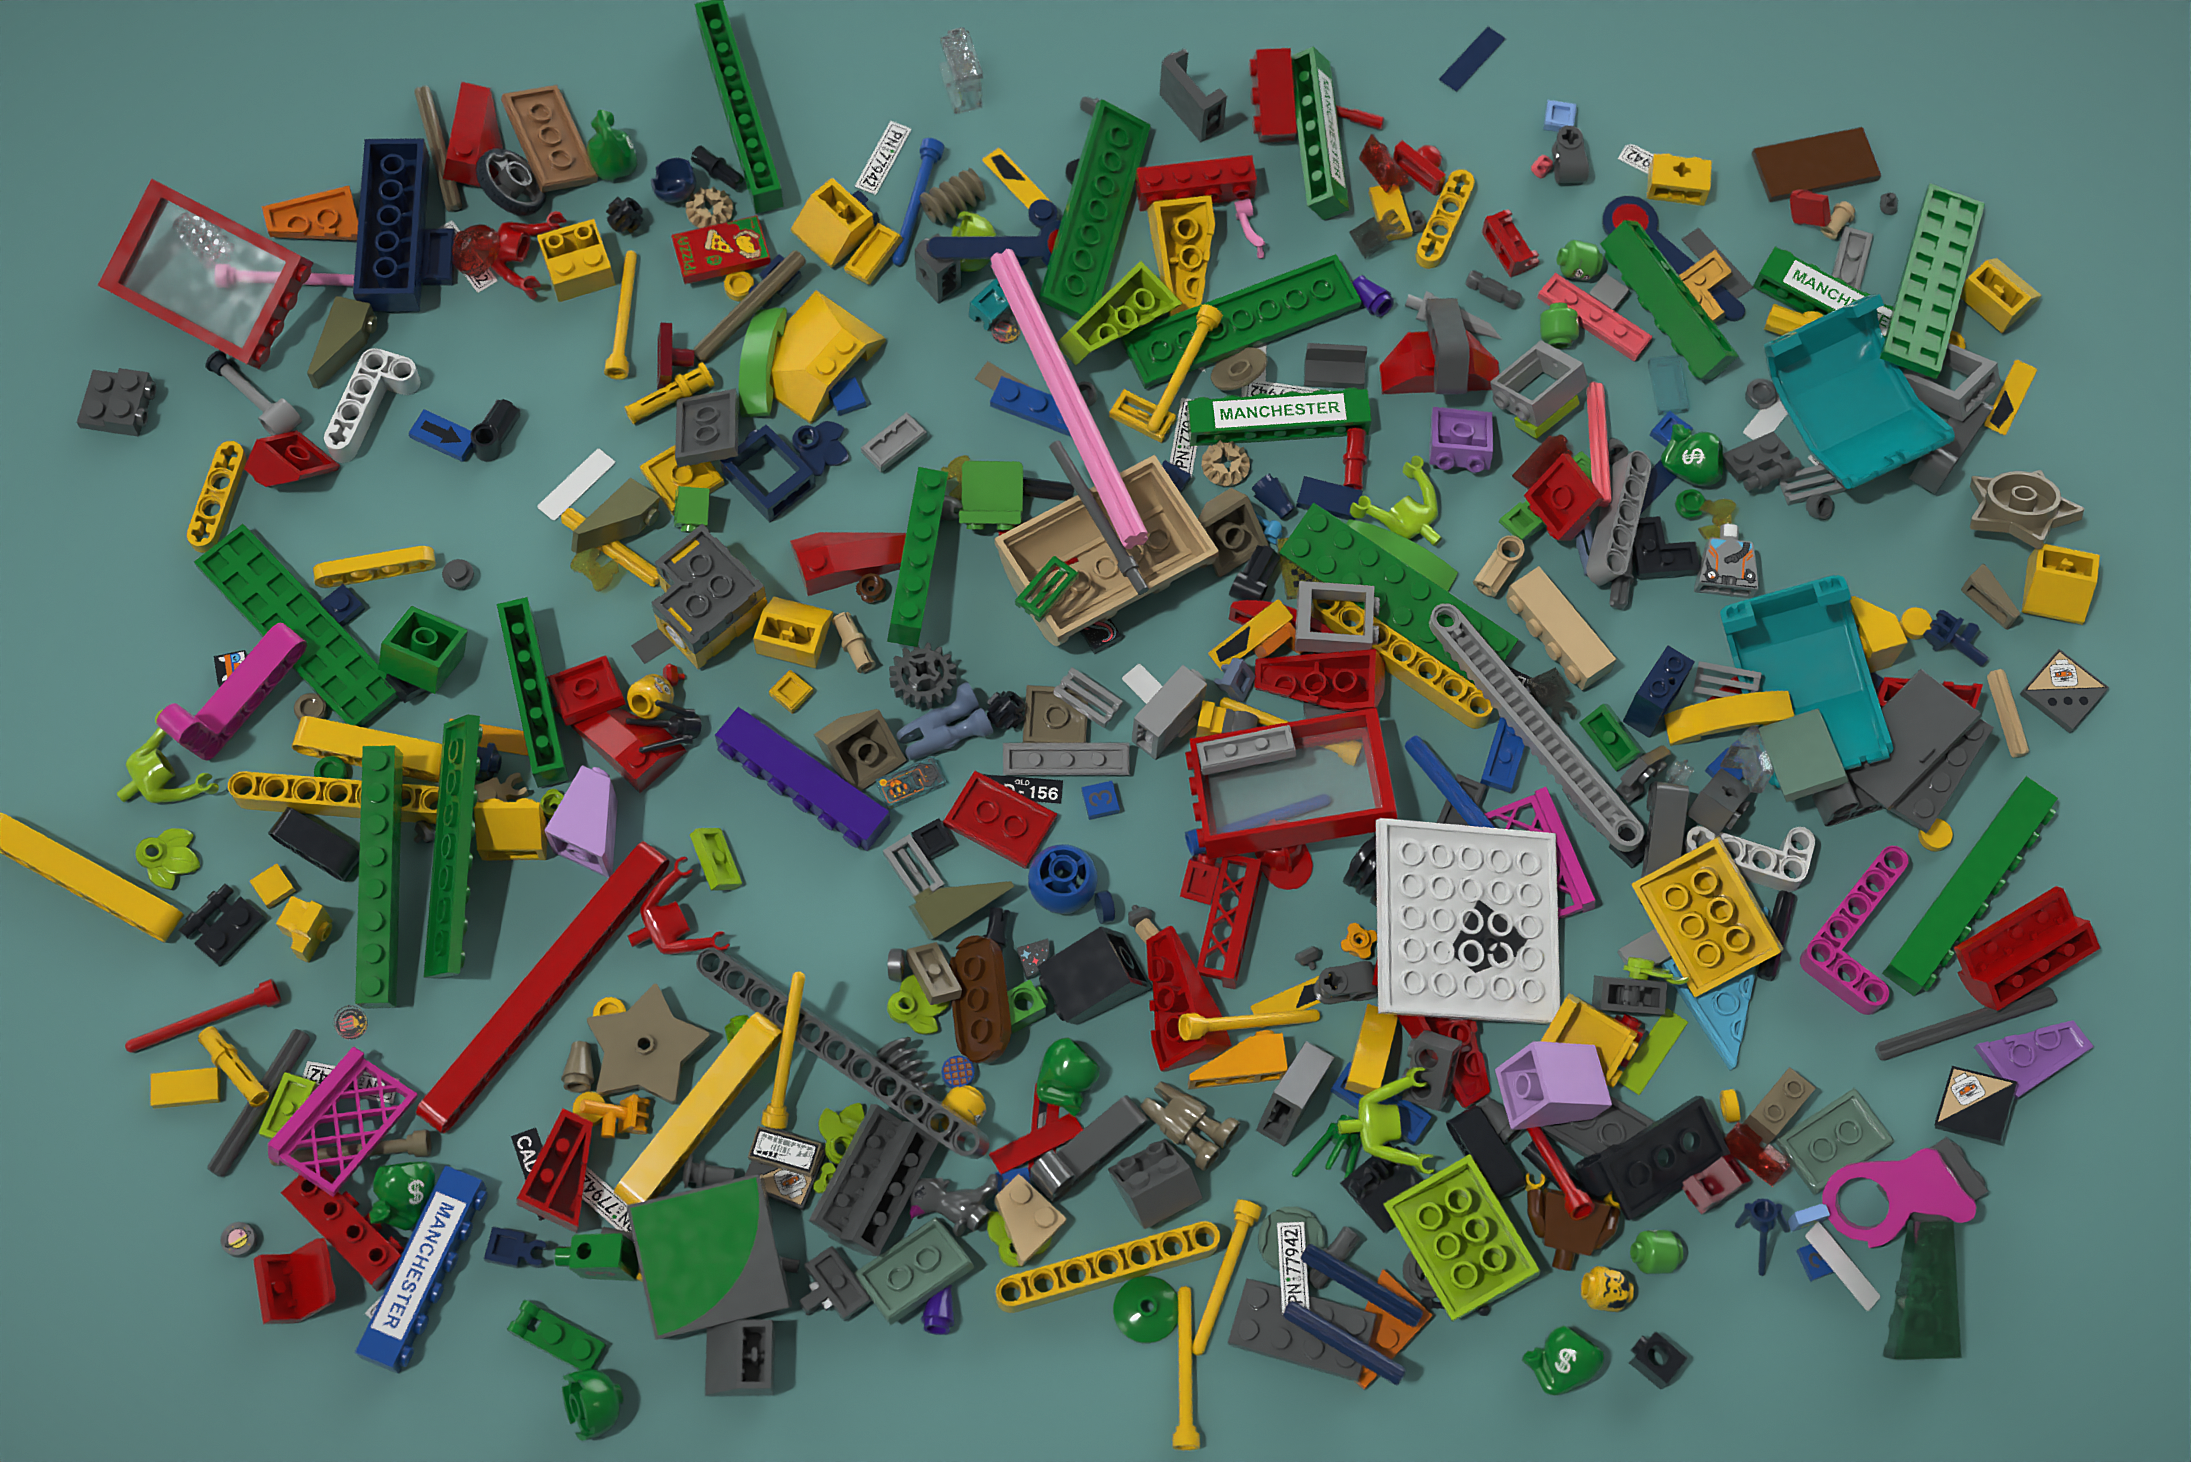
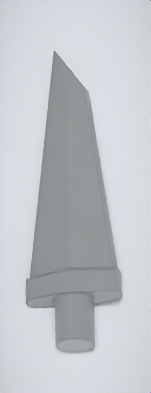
M1427 291L1423 299L1409 294L1405 306L1418 310L1417 320L1426 321V299L1438 297ZM1460 309L1465 330L1502 340L1490 323Z

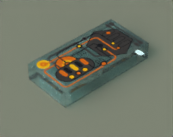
M933 755L875 780L888 810L946 786V781Z

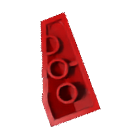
M461 82L443 179L481 187L476 175L478 160L486 151L494 148L503 149L490 88ZM489 164V171L492 179H494L499 173Z
M1376 649L1259 658L1255 660L1256 677L1254 688L1259 691L1342 711L1377 708L1385 692V662Z
M555 707V712L563 719L559 707ZM619 707L570 725L639 793L645 790L686 753V749L681 744L640 753V747L674 738L661 727L627 724V718L638 719L640 717Z
M1168 926L1147 939L1148 979L1153 981L1154 999L1149 1000L1150 1011H1154L1155 1030H1151V1042L1160 1071L1166 1072L1207 1061L1230 1048L1232 1044L1227 1030L1206 1032L1205 1035L1197 1040L1182 1039L1178 1028L1179 1018L1182 1014L1197 1013L1205 1019L1223 1016L1174 927Z
M1397 1015L1412 1039H1416L1424 1030H1428L1462 1041L1451 1093L1462 1108L1468 1107L1490 1093L1483 1054L1479 1052L1475 1032H1478L1476 1021ZM1427 1049L1428 1055L1432 1059L1438 1060L1437 1054L1433 1050Z

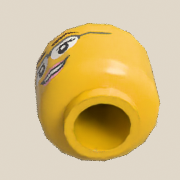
M648 674L631 685L627 693L630 709L634 714L643 719H654L666 711V709L655 705L656 700L670 704L674 700L673 688L669 681L657 674Z
M969 1085L952 1088L942 1101L944 1105L976 1127L986 1113L983 1095ZM947 1116L941 1119V1126L945 1131L949 1126Z

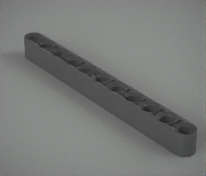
M707 948L698 955L696 966L703 976L754 1012L761 1013L783 1031L788 995L729 954L715 948ZM719 958V968L712 972V963L715 959ZM744 975L745 982L741 988L737 989V979ZM769 992V1002L762 1007L761 998L765 993ZM801 1005L795 1037L798 1043L956 1154L970 1159H979L987 1153L989 1140L982 1130ZM816 1027H819L820 1036L816 1041L812 1042L811 1033ZM844 1044L846 1048L845 1054L841 1059L837 1060V1048ZM870 1062L871 1072L867 1077L863 1078L861 1069L865 1063ZM896 1080V1092L888 1096L887 1086L891 1081ZM921 1098L923 1101L922 1110L914 1114L912 1110L913 1103ZM947 1116L949 1126L946 1131L941 1133L938 1128L939 1121ZM973 1134L976 1139L975 1146L967 1151L964 1146L965 1140L969 1135Z

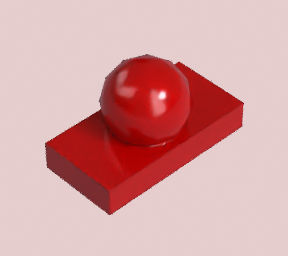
M1401 140L1395 146L1392 163L1431 194L1437 196L1443 189L1446 174L1439 169L1442 164L1441 152L1432 145H1424L1416 151Z

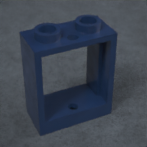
M767 424L747 435L745 441L738 446V456L720 460L722 474L769 523L816 486L814 472ZM769 444L796 473L765 497L738 467Z
M1667 645L1636 692L1623 722L1650 738L1680 692L1695 661Z

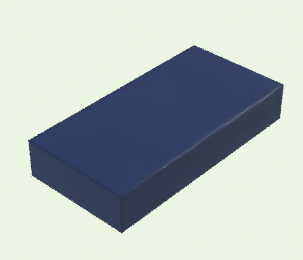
M455 228L425 229L421 277L423 285H453L456 243Z
M1304 476L1296 507L1309 510L1314 502L1335 517L1355 520L1356 518L1350 514V507L1353 502L1358 504L1363 491Z

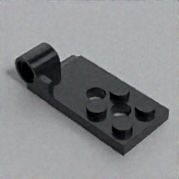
M1694 1096L1620 1145L1613 1144L1600 1153L1583 1158L1576 1163L1574 1168L1590 1198L1601 1197L1612 1191L1626 1220L1630 1221L1683 1186V1182L1689 1177L1704 1171L1718 1159L1731 1153L1703 1096ZM1690 1132L1693 1136V1145L1689 1150H1686L1683 1145V1138ZM1662 1149H1665L1668 1153V1161L1662 1167L1658 1162V1154Z

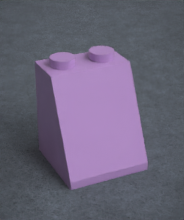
M581 766L544 831L553 853L609 878L613 873L618 800L608 773L597 767L589 769Z
M1533 1041L1495 1069L1511 1130L1593 1119L1612 1106L1595 1045Z

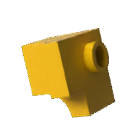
M291 896L276 925L282 934L293 938L291 949L296 957L309 963L320 942L325 941L329 937L332 930V919L323 905L312 900L311 902H306Z

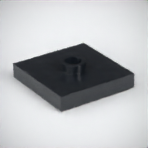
M1480 900L1477 901L1474 909L1478 910L1483 917L1482 929L1475 934H1467L1461 930L1453 943L1454 957L1459 961L1458 950L1462 943L1468 940L1480 943L1484 950V958L1480 964L1468 967L1475 973L1492 967L1488 961L1487 954H1493V958L1498 964L1507 961V952L1501 947L1500 942L1510 946L1514 958L1518 950L1528 940L1523 938L1514 926H1512L1510 933L1505 936L1498 937L1493 935L1488 928L1487 922L1490 914L1495 911ZM1473 912L1470 913L1464 924L1467 929L1475 930L1478 927L1479 920L1477 915ZM1496 914L1492 920V925L1496 931L1500 933L1506 931L1508 923L1499 914ZM1497 943L1494 951L1489 950L1493 944ZM1472 944L1465 946L1463 953L1466 960L1472 963L1476 962L1479 956L1478 949Z

